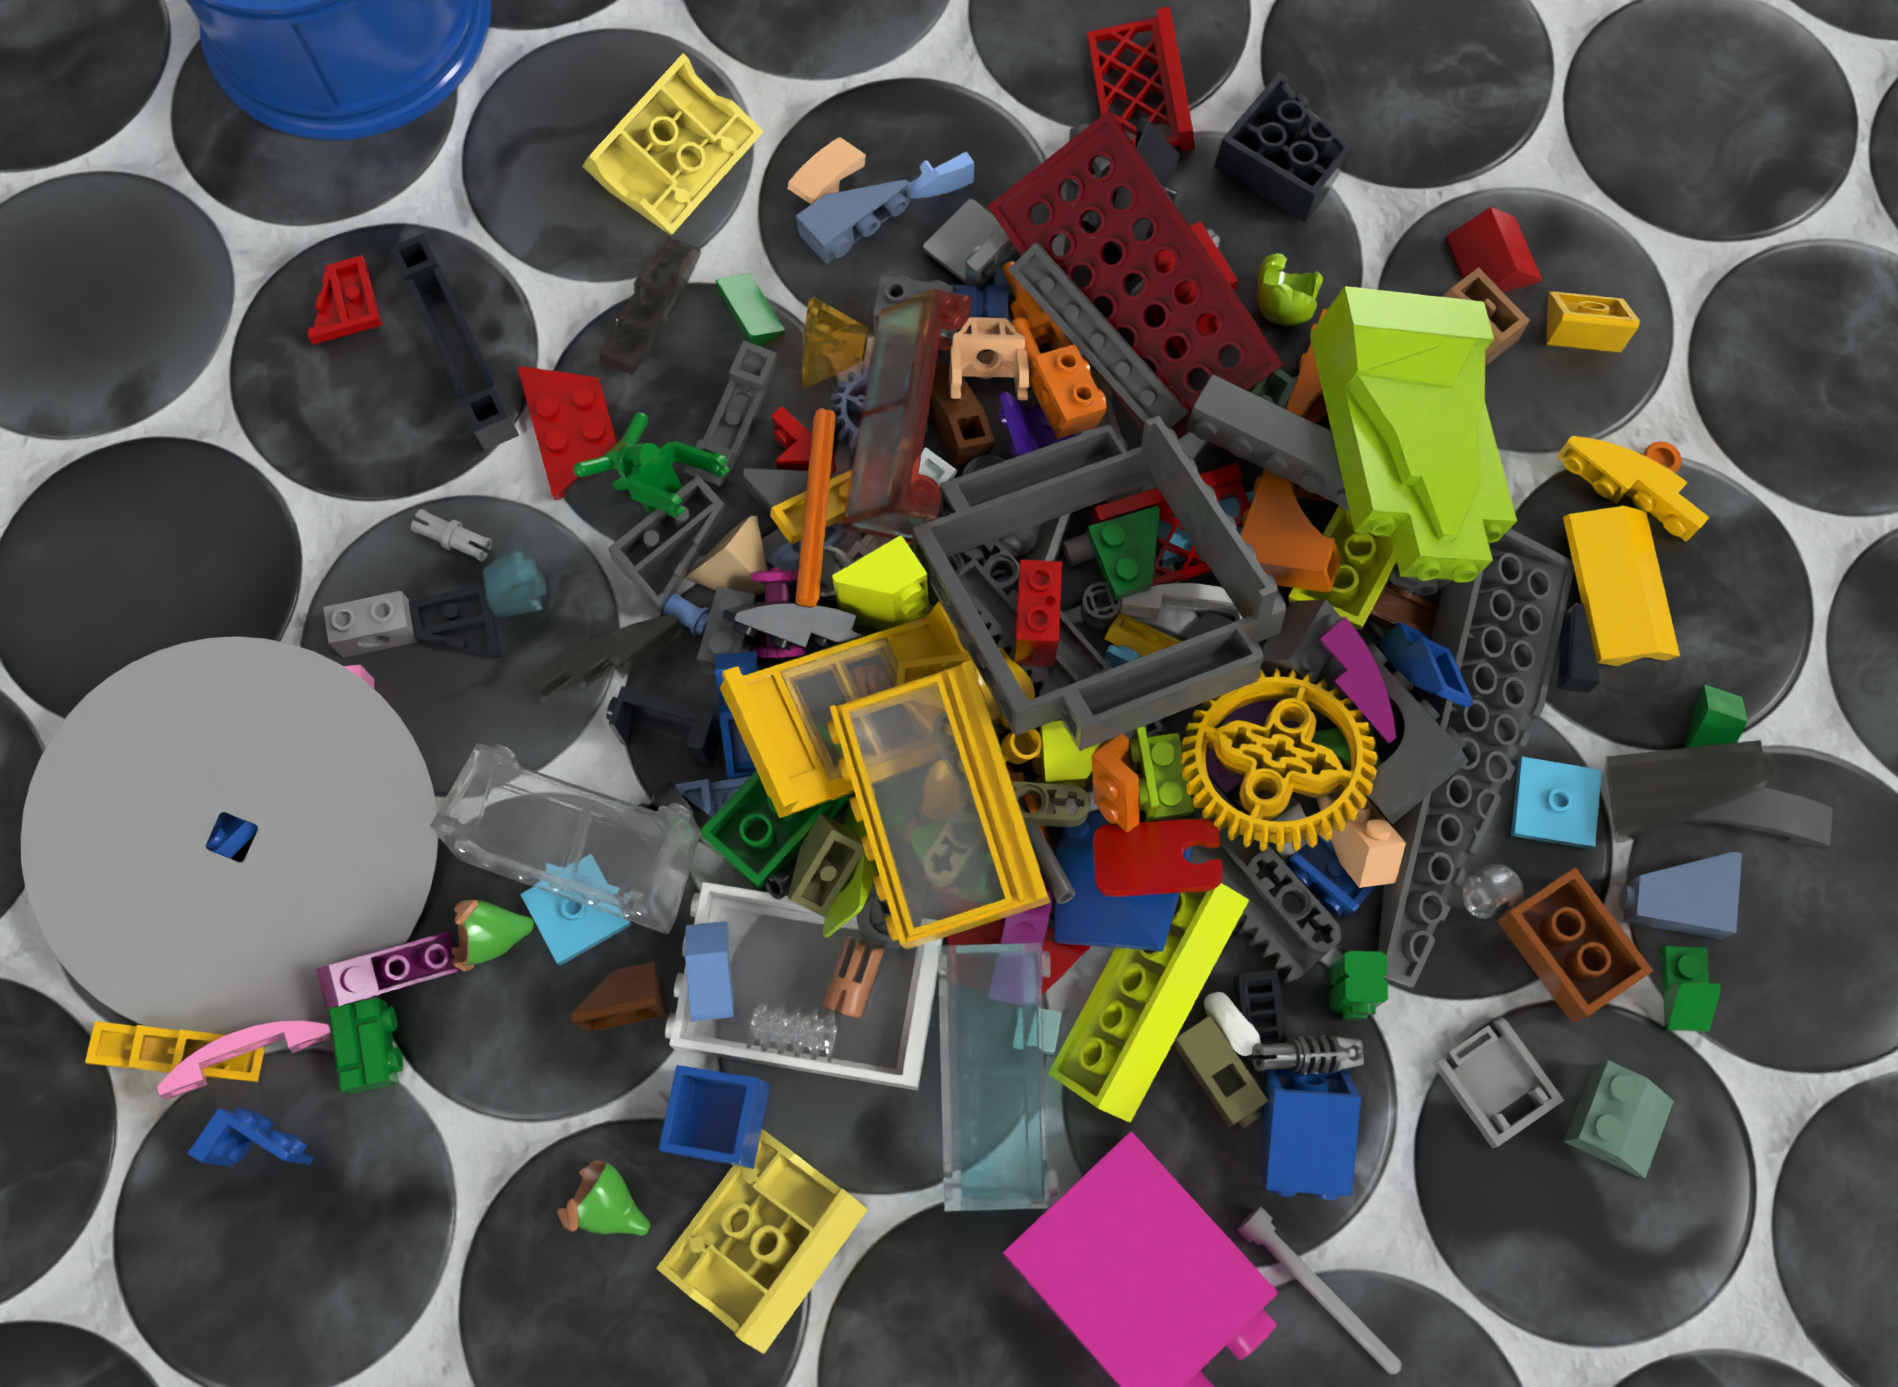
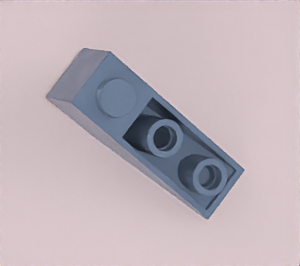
M905 179L826 194L796 215L799 235L825 264L835 257L840 258L861 238L873 235L884 221L891 216L895 217L904 212L910 203V183Z

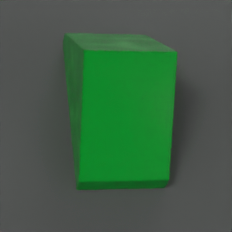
M1705 684L1702 685L1682 757L1722 770L1748 723L1743 697Z

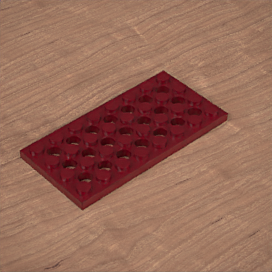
M1108 110L988 205V208L1021 256L1034 243H1039L1073 282V275L1078 267L1085 265L1091 270L1092 279L1086 287L1078 288L1094 306L1096 301L1104 296L1112 301L1113 311L1106 318L1117 332L1125 327L1133 332L1134 343L1131 346L1142 360L1149 359L1155 364V374L1190 412L1172 429L1178 441L1190 433L1185 429L1192 409L1204 390H1195L1190 386L1189 375L1192 370L1198 367L1202 368L1207 372L1209 379L1213 374L1249 391L1284 366L1278 354L1111 111ZM1106 156L1110 161V170L1106 176L1096 178L1091 170L1092 163L1097 157ZM1069 180H1075L1080 188L1079 195L1075 200L1066 202L1061 195L1062 186ZM1127 187L1132 194L1131 203L1127 208L1118 210L1113 204V195L1119 188ZM1044 203L1049 209V218L1044 224L1036 225L1032 221L1031 212L1036 205ZM1090 211H1096L1101 218L1099 229L1093 233H1087L1082 226L1084 216ZM1141 219H1149L1154 228L1152 236L1146 241H1139L1134 234V227ZM1065 234L1070 240V250L1066 255L1059 257L1053 252L1052 243L1057 236ZM1117 242L1122 248V257L1119 262L1110 265L1104 259V249L1108 244ZM1169 250L1174 254L1175 265L1169 272L1162 273L1156 267V257L1160 252ZM1137 273L1143 278L1144 287L1140 294L1131 296L1125 290V281L1128 276ZM1184 282L1193 283L1197 289L1196 298L1190 304H1182L1177 297V290ZM1160 305L1165 311V320L1162 325L1154 328L1148 324L1146 313L1151 306ZM1207 313L1214 314L1219 323L1217 331L1211 336L1203 335L1198 327L1200 318ZM1175 336L1182 337L1187 344L1185 355L1179 359L1171 357L1167 350L1169 341ZM1227 345L1236 346L1240 352V360L1232 368L1224 366L1220 360V353ZM1109 384L1143 434L1144 422Z

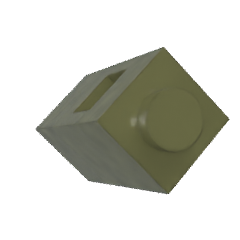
M1208 1016L1175 1038L1173 1046L1228 1128L1239 1122L1242 1128H1245L1264 1115L1259 1107L1267 1103L1268 1099L1211 1016Z

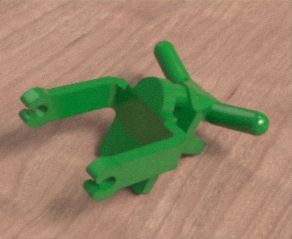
M638 412L634 415L622 440L601 457L581 461L574 465L573 472L577 477H586L610 469H617L620 476L611 483L615 490H629L631 498L641 502L648 515L654 510L660 509L673 518L679 517L685 511L682 506L678 507L682 503V499L675 494L683 487L673 470L672 464L674 462L687 464L712 473L717 477H723L730 471L728 466H723L728 460L720 453L712 454L678 441L667 442L663 447H657L651 443L637 444L648 423V416L643 412Z

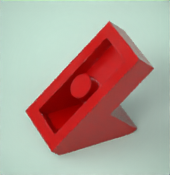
M781 406L771 415L774 428L772 434L777 442L787 449L776 460L777 470L808 471L812 433ZM833 453L830 475L837 471L835 455Z

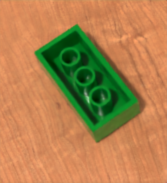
M811 717L833 766H838V760L844 758L841 744L834 745L829 731ZM756 770L702 827L698 834L712 851L757 891L766 892L765 881L767 876L791 865V861L798 856L802 843L820 813L833 819L850 801V798L855 796V792L779 818L773 802L768 797Z

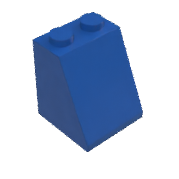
M1288 1069L1264 1070L1263 1094L1268 1099V1102L1262 1105V1113L1264 1115L1262 1116L1261 1176L1266 1190L1284 1197L1295 1196L1297 1193H1311L1316 1197L1326 1200H1335L1339 1196H1352L1361 1096L1347 1069L1334 1073L1296 1075Z

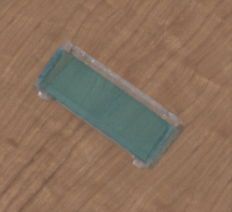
M1042 943L938 944L945 1211L1050 1208L1049 1196H1057L1056 1169H1048L1046 1151L1041 991L1042 977H1050V952L1042 951Z

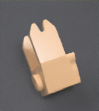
M968 317L962 324L961 330L953 335L949 365L950 398L961 399L962 376L982 379L1010 377L1015 380L1017 400H1028L1029 368L1027 351L1024 350L1025 337L1016 332L1015 327L1006 318Z

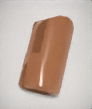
M846 935L823 1006L859 1019L862 1017L885 948L877 945L870 955L871 944L861 940L854 950L855 938Z

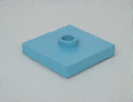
M1521 757L1518 760L1511 836L1589 850L1593 849L1596 844L1602 770Z
M593 854L520 894L559 966L632 925Z

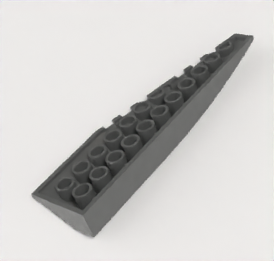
M1509 529L1497 542L1488 543L1493 561L1476 579L1466 583L1452 581L1443 587L1430 639L1450 649L1474 703L1467 708L1451 703L1419 688L1416 698L1417 702L1423 698L1426 699L1436 710L1440 717L1435 721L1444 731L1451 726L1464 740L1466 746L1462 748V751L1469 762L1392 824V827L1406 842L1396 883L1384 884L1378 952H1383L1387 955V975L1384 977L1408 987H1414L1435 943L1432 935L1437 924L1440 921H1445L1451 907L1447 903L1455 887H1461L1467 871L1463 868L1469 856L1475 855L1501 800L1498 793L1504 781H1510L1516 768L1512 765L1519 748H1525L1531 736L1528 728L1533 718H1539L1546 700L1574 574V565L1571 559L1512 529Z

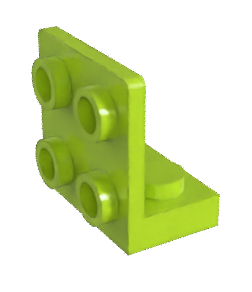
M1145 725L1135 729L1132 738L1129 739L1130 769L1139 778V812L1142 811L1144 822L1192 815L1194 809L1191 795L1186 792L1188 781L1182 778V769L1185 765L1181 764V754L1183 752L1179 733L1147 738Z

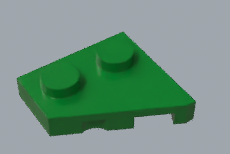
M1158 506L1097 523L1087 528L1086 534L1113 600L1151 589L1160 514Z

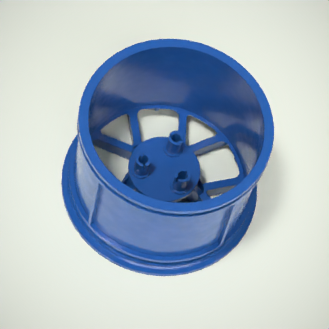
M186 0L199 21L200 39L208 67L226 95L242 111L270 128L289 135L317 140H351L382 134L402 127L434 109L463 82L476 63L487 38L492 7L491 0Z

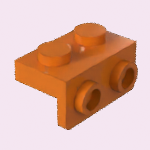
M1121 734L1111 741L1107 740L1101 743L1091 755L1094 803L1098 805L1103 817L1112 824L1116 822L1123 830L1129 832L1139 824V778L1130 769L1129 738Z

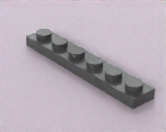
M1034 243L1008 269L1144 423L1147 419L1160 416L1166 427L1173 429L1190 413L1039 243Z

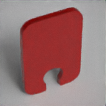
M1199 818L1139 822L1129 832L1123 830L1118 824H1109L1100 827L1094 833L1095 883L1097 890L1105 896L1119 897L1209 891L1217 888L1222 882V859L1193 864L1188 862L1183 856L1186 849L1191 846L1220 847L1219 830L1211 820Z

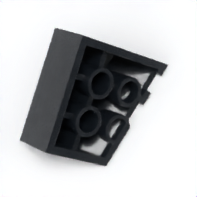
M1279 71L1222 138L1214 168L1301 221L1306 222L1326 197L1351 155L1353 147L1325 118H1318L1309 109V101L1302 93L1296 95L1287 85L1288 79Z
M1141 117L1136 129L1135 147L1171 200L1175 202L1178 191L1173 189L1179 153L1148 119ZM1127 187L1116 190L1113 195L1114 206L1118 210H1122L1130 205L1132 200L1130 190ZM1099 218L1095 231H1097L1101 225V218ZM1141 219L1136 223L1134 234L1139 241H1146L1152 236L1154 230L1152 222L1149 219ZM1112 242L1105 247L1103 253L1105 261L1110 265L1120 261L1122 248L1117 242ZM1134 274L1128 276L1126 281L1131 283Z

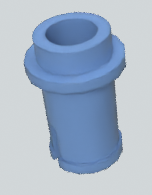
M675 593L666 602L663 614L690 628L692 635L698 636L700 634L703 636L711 610L708 607L701 609Z

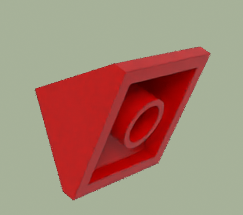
M1489 207L1449 233L1445 238L1462 280L1478 267L1503 293L1537 284L1542 280L1515 216Z

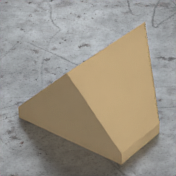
M749 516L730 530L687 574L685 579L715 591L717 586L755 594L756 597L765 591V583L750 580V572L767 570L757 516Z

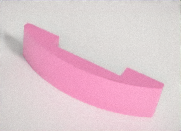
M280 1021L236 1031L202 1047L177 1065L157 1086L159 1096L164 1100H168L206 1086L208 1083L203 1071L204 1068L286 1039L291 1053L332 1039L328 1024L311 1021Z

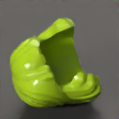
M1272 254L1265 257L1257 270V301L1263 317L1270 322L1283 326H1292L1308 321L1313 317L1317 308L1316 296L1323 282L1322 275L1318 271H1315L1313 274L1304 273L1301 275L1279 271L1285 268L1287 258L1282 254Z

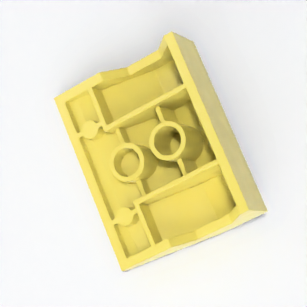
M683 53L589 155L582 167L611 194L663 231L672 235L764 131L732 100L716 95L695 74L689 58Z
M761 1129L754 1169L732 1166L656 1269L734 1331L735 1336L741 1341L764 1354L868 1209L844 1189L830 1181L797 1154Z

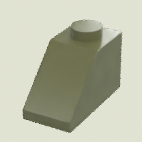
M820 813L799 849L788 895L790 901L823 917L826 916L864 852L862 840L854 829Z

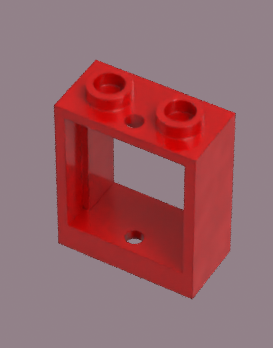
M1020 560L1014 662L1019 666L1054 667L1060 627L1061 561Z

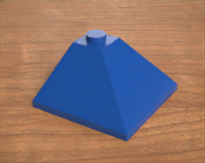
M1089 812L1087 819L1077 827H1064L1057 847V860L1075 890L1076 895L1072 900L1064 904H1058L1055 900L1054 940L1060 944L1163 951L1180 893L1119 897L1101 894L1097 890L1095 883L1093 837L1097 829L1112 823L1108 822L1101 813ZM1193 846L1186 849V851L1183 853L1184 858L1188 862L1191 857Z

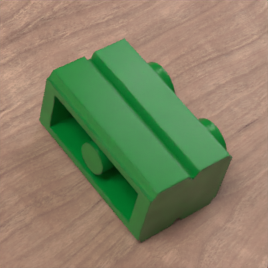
M1348 951L1330 965L1329 985L1334 987L1330 990V1010L1334 1011V1013H1342V1019L1367 1020V1015L1376 1014V1008L1388 1000V980L1383 979L1387 975V955L1383 952Z
M371 998L328 1009L340 1092L351 1095L398 1084V1072L403 1071L404 1065L399 1047L393 1046L391 1032L397 1030V1018L393 1007H387V1002L379 998Z

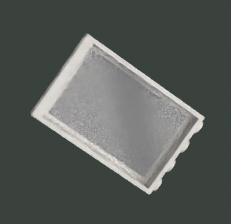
M706 882L702 883L701 893L695 892L693 895L690 915L695 917L694 924L728 922L729 964L734 983V1017L701 1021L691 1020L685 966L684 973L679 972L677 974L674 985V997L679 998L676 1014H669L665 1030V1037L670 1039L669 1045L673 1049L918 1091L944 938L907 950L903 946L890 949L885 948L862 1017L857 1019L823 1006L846 935L855 938L854 950L859 941L869 942L858 927L856 915L826 938L822 935L825 917L790 901L788 896L778 900L767 892ZM883 912L875 923L878 924L881 921L884 923L885 917L890 916V914ZM922 918L921 926L938 920ZM685 938L682 947L683 957H685ZM869 942V943L871 944V949H870V955H871V952H872V950L874 949V947H875L876 945H874V944H872L871 942Z

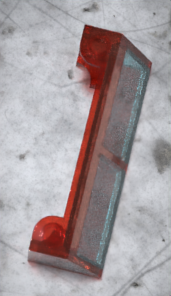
M934 288L880 311L874 334L842 529L892 540L902 535L906 543L913 544L912 528L937 519L941 499L940 488L932 478L918 473L938 349L948 351L953 335L967 323L972 297Z

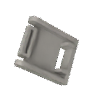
M1502 1016L1493 1021V1025L1501 1037L1498 1038L1491 1027L1487 1025L1447 1053L1448 1059L1455 1067L1454 1069L1450 1067L1443 1057L1433 1062L1438 1073L1491 1148L1500 1146L1564 1101L1510 1024ZM1527 1093L1537 1107L1509 1125L1502 1113L1499 1112Z

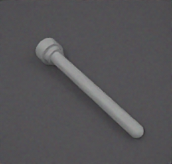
M1261 1206L1255 1208L1240 1223L1237 1231L1249 1243L1254 1241L1258 1246L1263 1244L1388 1373L1397 1374L1401 1370L1400 1360L1274 1232L1276 1227L1271 1223L1273 1218Z

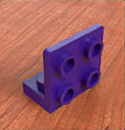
M1007 391L999 394L1002 408L999 409V415L1005 428L1010 431L1012 442L1009 443V450L1013 458L1080 435L1076 433L1056 439L1040 404L1028 408Z

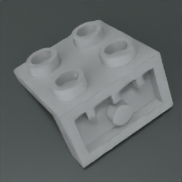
M969 199L924 243V251L964 284L976 285L979 290L995 275L996 270L1001 265L1007 263L1018 252L994 215L973 199Z

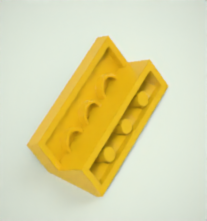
M1620 506L1563 516L1582 604H1584L1597 663L1620 666L1643 657L1664 661L1679 657L1680 653L1646 511L1628 506Z

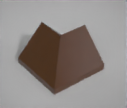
M655 962L613 970L571 1013L572 1023L589 1033L669 1016Z

